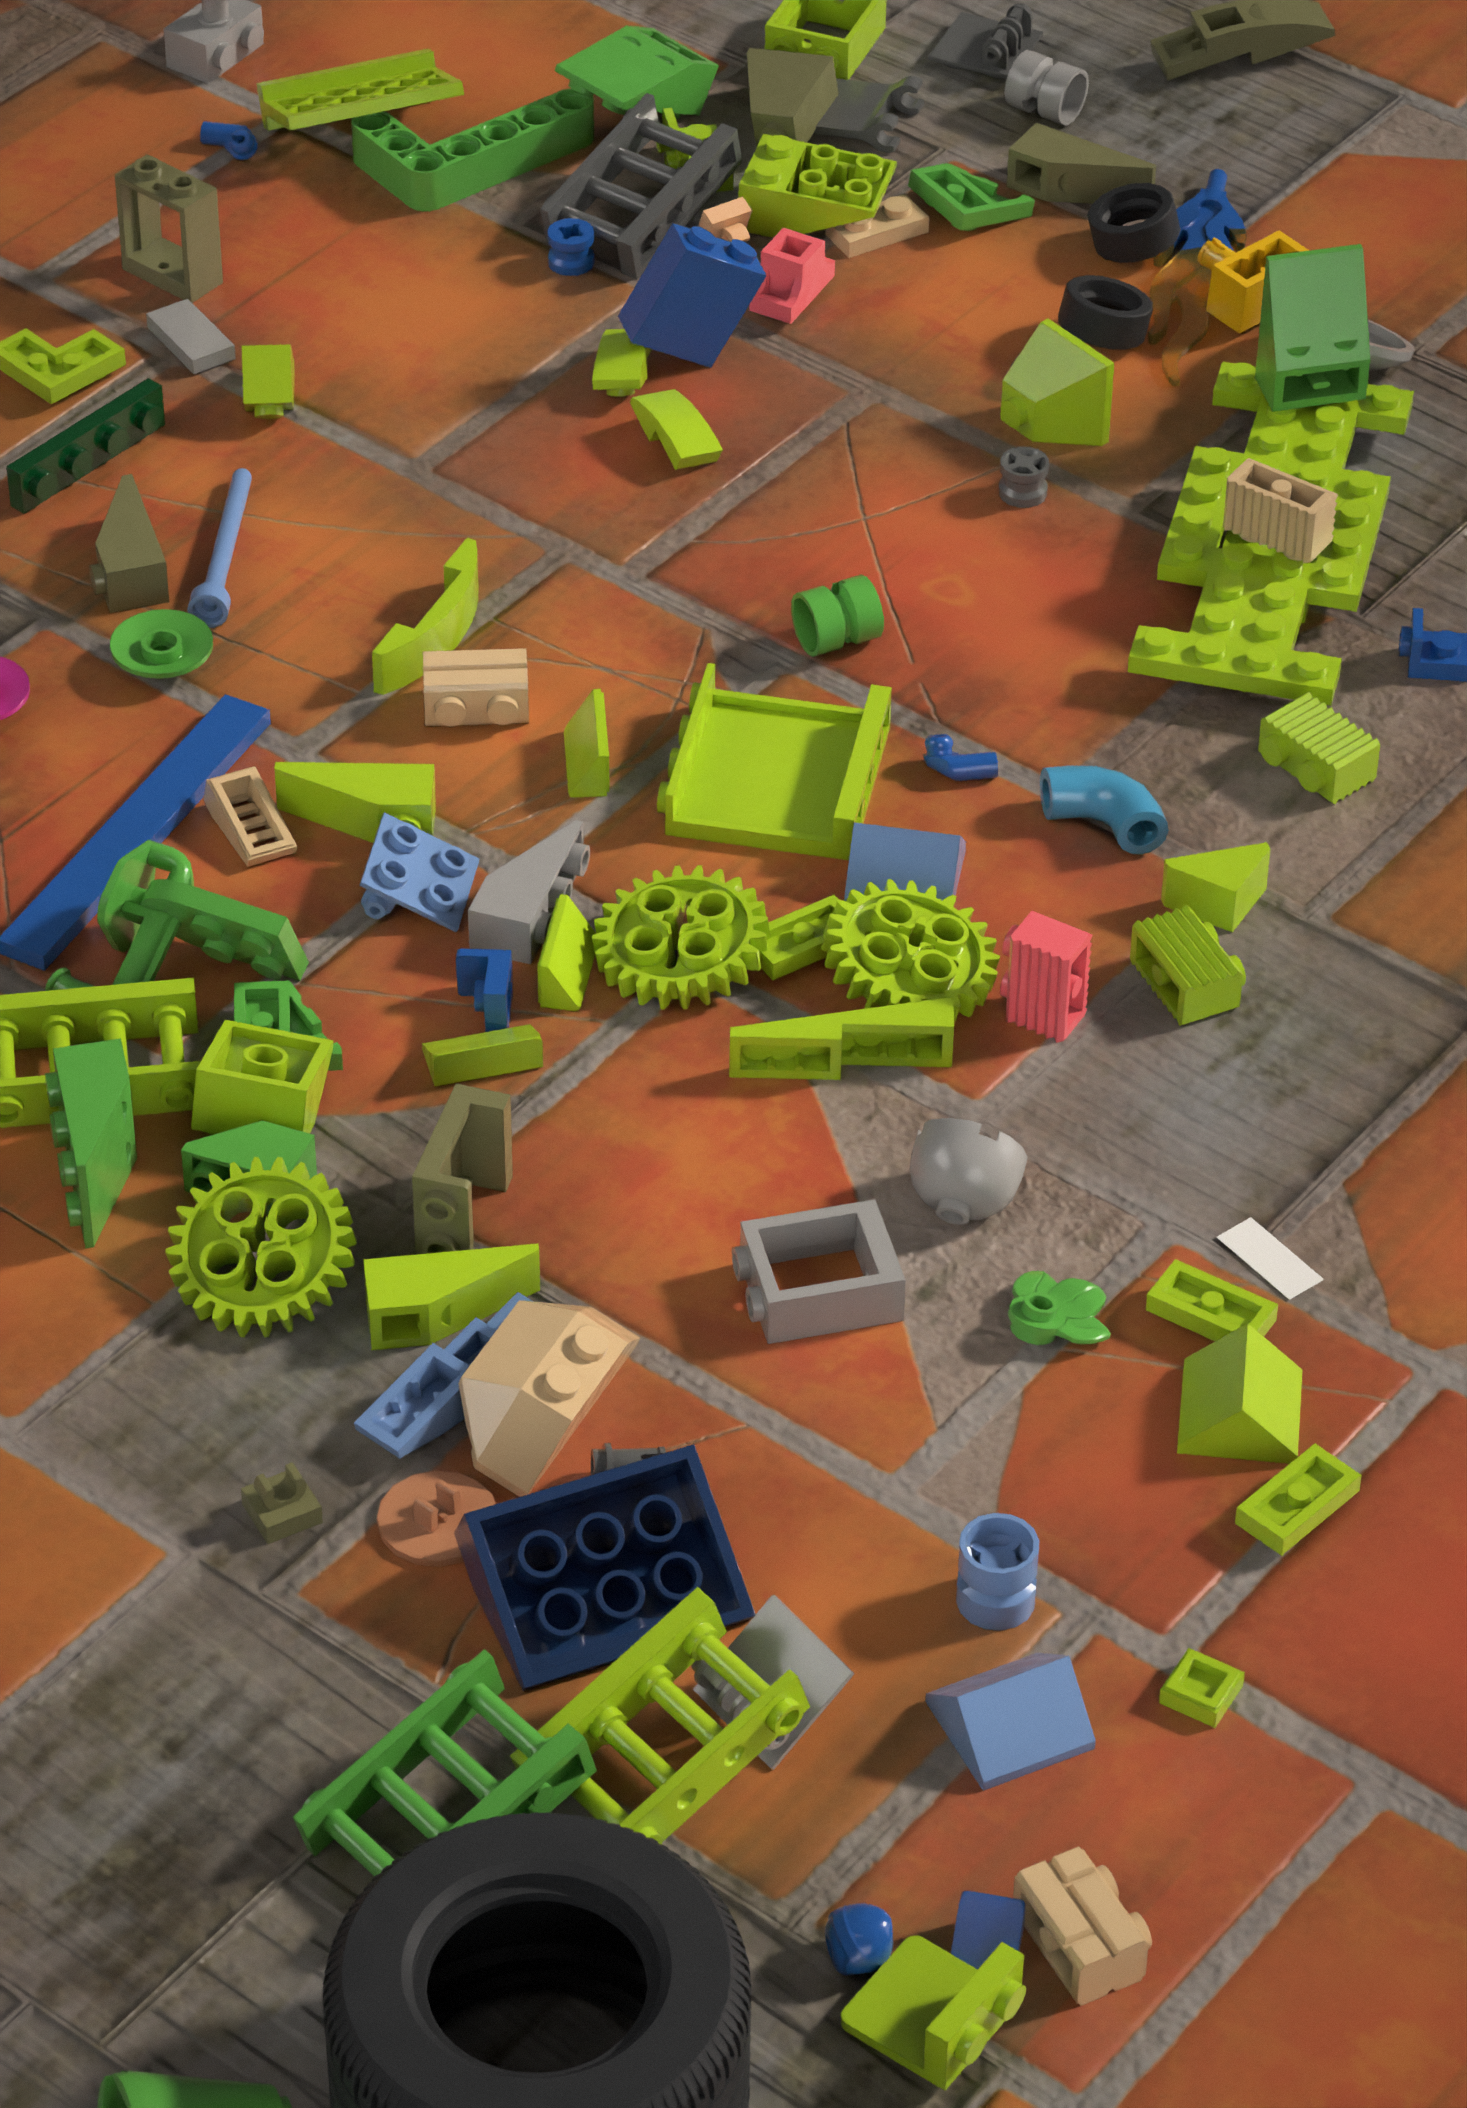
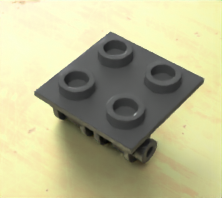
M1026 4L1012 5L1006 13V18L1000 21L961 12L929 54L928 60L943 63L954 69L964 68L984 73L995 79H1007L1016 58L1025 50L1032 51L1042 38L1043 32L1032 29V11Z

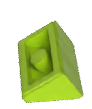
M593 689L564 730L568 794L573 798L607 796V793L610 792L609 748L604 692H601V689Z
M560 894L559 898H556L537 966L538 1003H540V1007L578 1011L582 1006L595 958L592 935L596 933L571 898L564 894Z
M530 1024L422 1043V1050L434 1086L543 1067V1041L541 1035Z

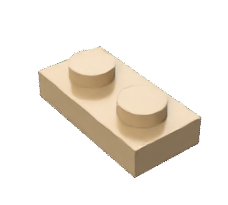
M906 194L881 201L874 218L825 229V235L848 258L928 233L929 216Z

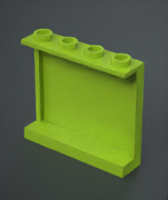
M707 663L702 682H694L691 688L689 700L691 716L683 715L681 719L678 739L679 746L681 747L672 748L668 763V779L670 781H661L658 791L657 812L665 813V835L849 860L854 822L864 823L890 730L892 687L871 684L865 708L862 709L715 689V664Z

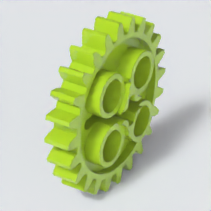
M680 865L675 866L672 877L667 878L658 870H653V882L648 884L638 878L632 879L634 891L630 893L617 889L615 891L617 904L604 903L602 905L604 917L594 920L596 934L592 935L598 970L599 972H605L607 985L614 986L619 984L620 995L623 998L637 991L638 1002L641 1006L648 1003L653 997L659 999L660 1009L662 1010L666 1009L672 999H679L680 1005L684 1010L688 1009L693 997H699L705 1005L711 1003V992L718 991L722 995L729 997L731 995L729 985L731 981L747 985L749 983L747 970L760 971L761 951H768L767 939L771 938L765 904L763 901H757L756 890L753 887L743 890L742 879L739 876L725 883L722 869H718L710 877H704L702 865H697L691 875H684ZM685 912H686V915H687V921H688V923H685V922H684ZM675 950H678V954H679V957H678V960H677V961H676Z
M887 879L884 891H881L872 882H868L864 894L852 889L849 892L847 901H837L834 913H830L824 931L825 937L821 950L828 953L824 966L836 969L833 983L850 984L846 997L850 1000L863 996L867 999L864 1009L954 996L955 1024L958 1013L971 1017L976 1005L983 1006L988 993L993 988L998 974L996 968L1000 960V955L993 953L997 943L996 938L984 937L988 926L986 922L971 923L970 920L974 912L972 907L961 910L954 908L956 902L955 895L952 894L942 901L936 898L937 890L933 885L924 894L918 892L917 886L912 880H909L905 890H899L892 879Z
M254 1157L250 1172L242 1173L240 1167L235 1162L230 1163L229 1179L223 1181L218 1175L211 1172L208 1174L212 1186L210 1191L205 1192L195 1187L190 1189L196 1203L194 1208L188 1206H178L176 1208L179 1218L184 1225L168 1227L171 1240L176 1244L165 1249L170 1264L174 1266L169 1270V1274L175 1287H180L178 1292L185 1306L193 1304V1309L200 1321L212 1315L217 1331L222 1332L234 1320L240 1337L247 1335L252 1324L259 1325L264 1338L269 1337L272 1323L277 1321L282 1323L288 1333L292 1332V1316L300 1313L305 1319L312 1322L315 1320L311 1305L315 1301L326 1306L333 1304L327 1289L328 1286L346 1287V1279L339 1268H348L355 1265L351 1250L348 1249L357 1244L354 1231L349 1227L354 1222L348 1207H341L344 1202L337 1188L329 1189L326 1178L322 1173L309 1179L310 1175L303 1162L295 1166L290 1173H288L283 1157H277L271 1170H264L259 1157ZM274 1202L269 1211L268 1217L266 1216L265 1219L267 1206L270 1203ZM251 1212L245 1220L229 1222L236 1214ZM296 1219L307 1220L299 1228L285 1229L290 1222ZM266 1233H267L268 1238H269L270 1241H266V1238H265V1234H266ZM253 1252H257V1261L254 1257ZM226 1264H237L236 1268L227 1274H216ZM294 1271L293 1274L284 1281H272V1279L280 1272ZM258 1276L255 1288L249 1291L254 1277Z

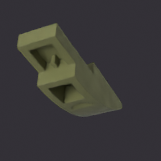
M1235 0L1190 12L1192 26L1152 39L1150 43L1152 54L1168 81L1245 53L1253 65L1334 37L1335 29L1320 4L1315 1Z

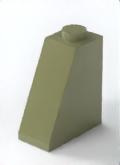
M749 48L747 51L750 110L756 148L763 134L772 136L784 135L792 140L807 143L815 132L816 125L839 95L833 56Z

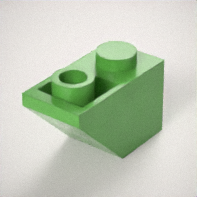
M263 1120L187 1142L181 1149L184 1190L186 1192H190L192 1187L205 1192L210 1191L212 1186L208 1174L211 1172L218 1175L223 1181L229 1179L230 1163L235 1162L240 1167L242 1173L250 1172L254 1157H259L264 1170H271L277 1157H283L288 1173L300 1162H303L310 1175L309 1179L317 1175L315 1135ZM274 1202L270 1203V1204L267 1206V1210H266V1214H267V1215L269 1214V1211H270V1209H271V1207H272V1205H273Z

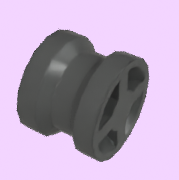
M1016 447L1004 452L1000 458V472L1003 475L999 481L1000 498L1005 503L1018 508H1029L1044 502L1048 492V484L1045 480L1049 473V458L1039 449L1032 447Z

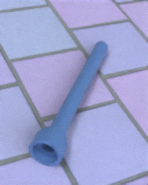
M244 468L235 470L232 475L205 582L193 589L188 604V613L203 620L209 628L218 627L226 621L231 605V598L225 589V583L252 481L251 473Z

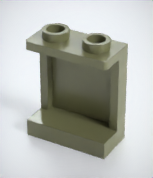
M455 1083L412 1175L416 1254L474 1249L473 1185L506 1192L513 1177L510 1094Z

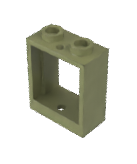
M148 154L116 173L114 176L122 269L182 300L189 299L192 303L223 283L217 188ZM159 203L179 212L182 247L162 238Z

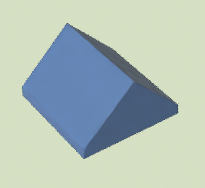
M854 822L844 901H847L849 892L852 889L864 894L868 882H872L881 891H884L887 879H892L899 890H905L909 880L915 882L918 892L924 894L933 885L937 890L936 898L942 901L952 894L956 896L966 852V841L960 835Z
M1035 1653L926 1693L925 1702L983 1791L1095 1749L1096 1739L1069 1655Z

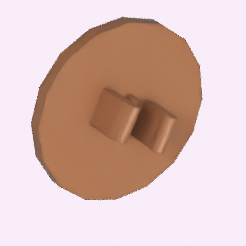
M433 1470L413 1474L393 1485L382 1498L377 1514V1526L382 1542L396 1556L416 1565L434 1567L453 1565L464 1562L454 1534L463 1515L495 1505L493 1495L479 1481L459 1472Z

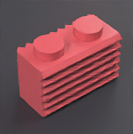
M1031 911L1020 925L1015 924L1010 928L1002 947L1003 955L1009 957V969L1006 971L1000 986V995L1007 998L1006 1020L1008 1023L1016 1022L1017 1027L1025 1026L1027 1031L1035 1029L1037 1035L1045 1034L1046 1039L1054 1037L1056 1042H1062L1068 1037L1085 1016L1088 1009L1085 1007L1088 1002L1086 998L1089 993L1087 992L1089 986L1087 982L1090 977L1088 975L1090 967L1088 966L1091 961L1089 957L1092 952L1090 951L1092 934Z

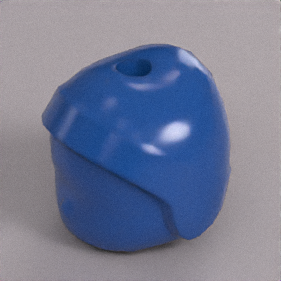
M857 1903L840 1907L828 1915L824 1931L831 1961L840 1974L849 1976L852 1974L874 1973L889 1959L893 1950V1925L891 1917L885 1910L871 1904Z

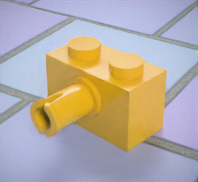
M1280 230L1238 252H1234L1217 238H1212V241L1208 240L1198 254L1199 264L1212 271L1206 311L1239 334L1259 324L1266 256L1309 250Z

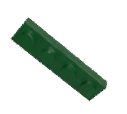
M147 378L6 466L10 506L23 514L27 513L165 425L162 385Z

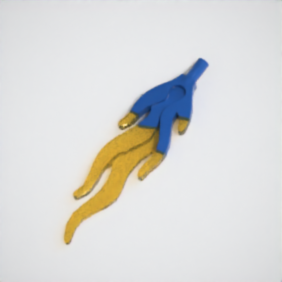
M1221 169L1212 170L1209 174L1206 189H1201L1194 198L1176 209L1181 229L1177 241L1166 251L1153 257V264L1156 267L1163 266L1167 261L1169 262L1154 277L1150 288L1154 325L1148 332V343L1151 345L1157 344L1166 336L1170 306L1173 303L1178 302L1182 313V321L1178 330L1162 352V370L1169 383L1173 386H1179L1180 384L1179 360L1204 338L1209 327V313L1206 311V300L1209 293L1212 271L1199 264L1198 254L1200 249L1208 240L1212 241V238L1219 239L1231 250L1234 248L1236 252L1246 248V229L1239 214L1227 199V193L1224 191L1227 174ZM1185 240L1186 243L1183 248L1171 259L1176 246Z

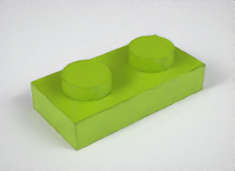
M831 895L769 922L771 938L767 939L768 951H761L760 961L761 969L772 980L827 957L828 953L822 951L821 946L830 913H834L837 901L839 900L835 895Z
M1175 1259L1147 1293L1146 1311L1213 1341H1217L1247 1323L1262 1336H1265L1277 1320L1278 1304Z
M1314 1443L1237 1507L1235 1524L1282 1556L1359 1492L1362 1475Z

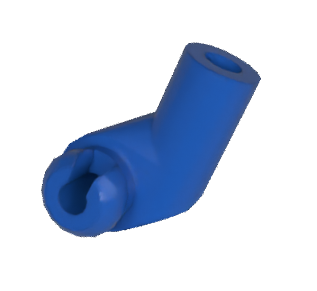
M208 121L202 123L200 132L202 144L223 146L237 160H247L256 154L258 142L247 126Z
M947 734L930 735L925 739L926 753L923 754L926 765L952 780L963 781L998 777L996 752L973 754L952 752L953 740Z

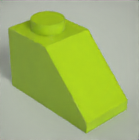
M291 344L242 346L243 404L245 411H254L255 418L259 419L284 417V410H294V357Z

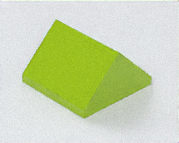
M1248 1323L1186 1357L1183 1367L1177 1453L1286 1464L1293 1462L1298 1457L1302 1369Z

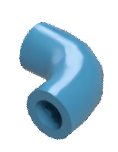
M1078 765L1045 767L1041 770L1040 796L1046 819L1082 817L1102 821L1112 828L1120 847L1130 854L1152 852L1166 840L1169 831L1168 823L1160 805L1143 784L1126 774L1099 766Z

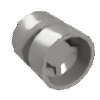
M1025 50L1016 58L1008 73L1004 92L1005 101L1009 106L1028 113L1035 114L1038 112L1044 119L1067 126L1076 119L1085 103L1089 86L1088 74L1084 69L1064 62H1058L1053 65L1052 58L1031 50Z

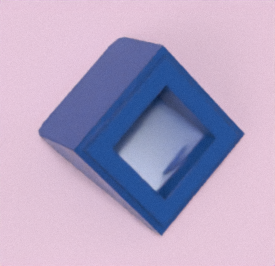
M963 1891L958 1906L951 1954L978 1970L1001 1942L1020 1952L1024 1932L1025 1902L1015 1898Z

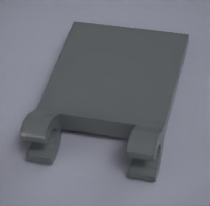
M908 76L893 84L836 79L839 95L816 125V130L813 134L860 139L881 152H894L900 143V137L889 136L883 130L893 131L899 121L898 117L889 114V111L894 106L907 115L919 114L924 106V100L914 99L907 92L917 93L923 84L922 79L916 76Z

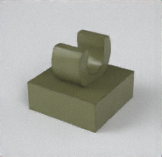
M292 1462L285 1465L284 1472L268 1478L265 1477L264 1473L257 1475L253 1484L241 1488L242 1505L267 1544L323 1523L322 1506Z

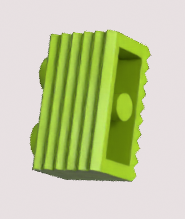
M1307 692L1261 719L1258 752L1261 753L1264 760L1271 766H1280L1296 777L1305 790L1312 793L1317 792L1336 805L1338 800H1343L1347 794L1351 796L1354 790L1358 791L1361 786L1365 787L1369 781L1373 783L1377 777L1380 743L1377 738L1372 739L1370 733L1365 734L1362 728L1357 729L1355 722L1350 724L1347 717L1342 718L1340 712L1335 713L1332 707L1327 708L1325 702L1320 703L1317 697L1312 698L1311 693Z
M1185 905L1181 910L1175 908L1172 913L1166 911L1162 916L1156 914L1152 919L1147 917L1143 922L1137 920L1132 925L1131 963L1136 966L1137 972H1141L1142 978H1146L1147 985H1151L1152 991H1156L1158 999L1161 998L1163 1005L1167 1006L1168 1012H1172L1173 1019L1177 1018L1179 1026L1240 1007L1242 986L1246 982V974L1241 960L1236 955L1228 956L1219 944V938L1214 926L1208 921L1202 923L1189 906Z

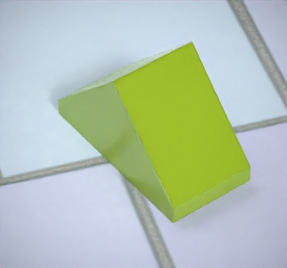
M1268 843L1164 859L1161 901L1164 907L1175 910V908L1181 910L1187 905L1201 921H1208L1213 926L1233 932L1266 891L1270 859Z

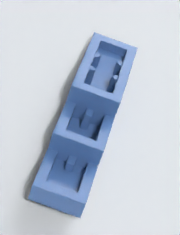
M517 1292L487 1323L475 1317L445 1349L432 1343L354 1422L355 1429L400 1459L441 1436L464 1420L458 1385L462 1375L519 1300H532Z

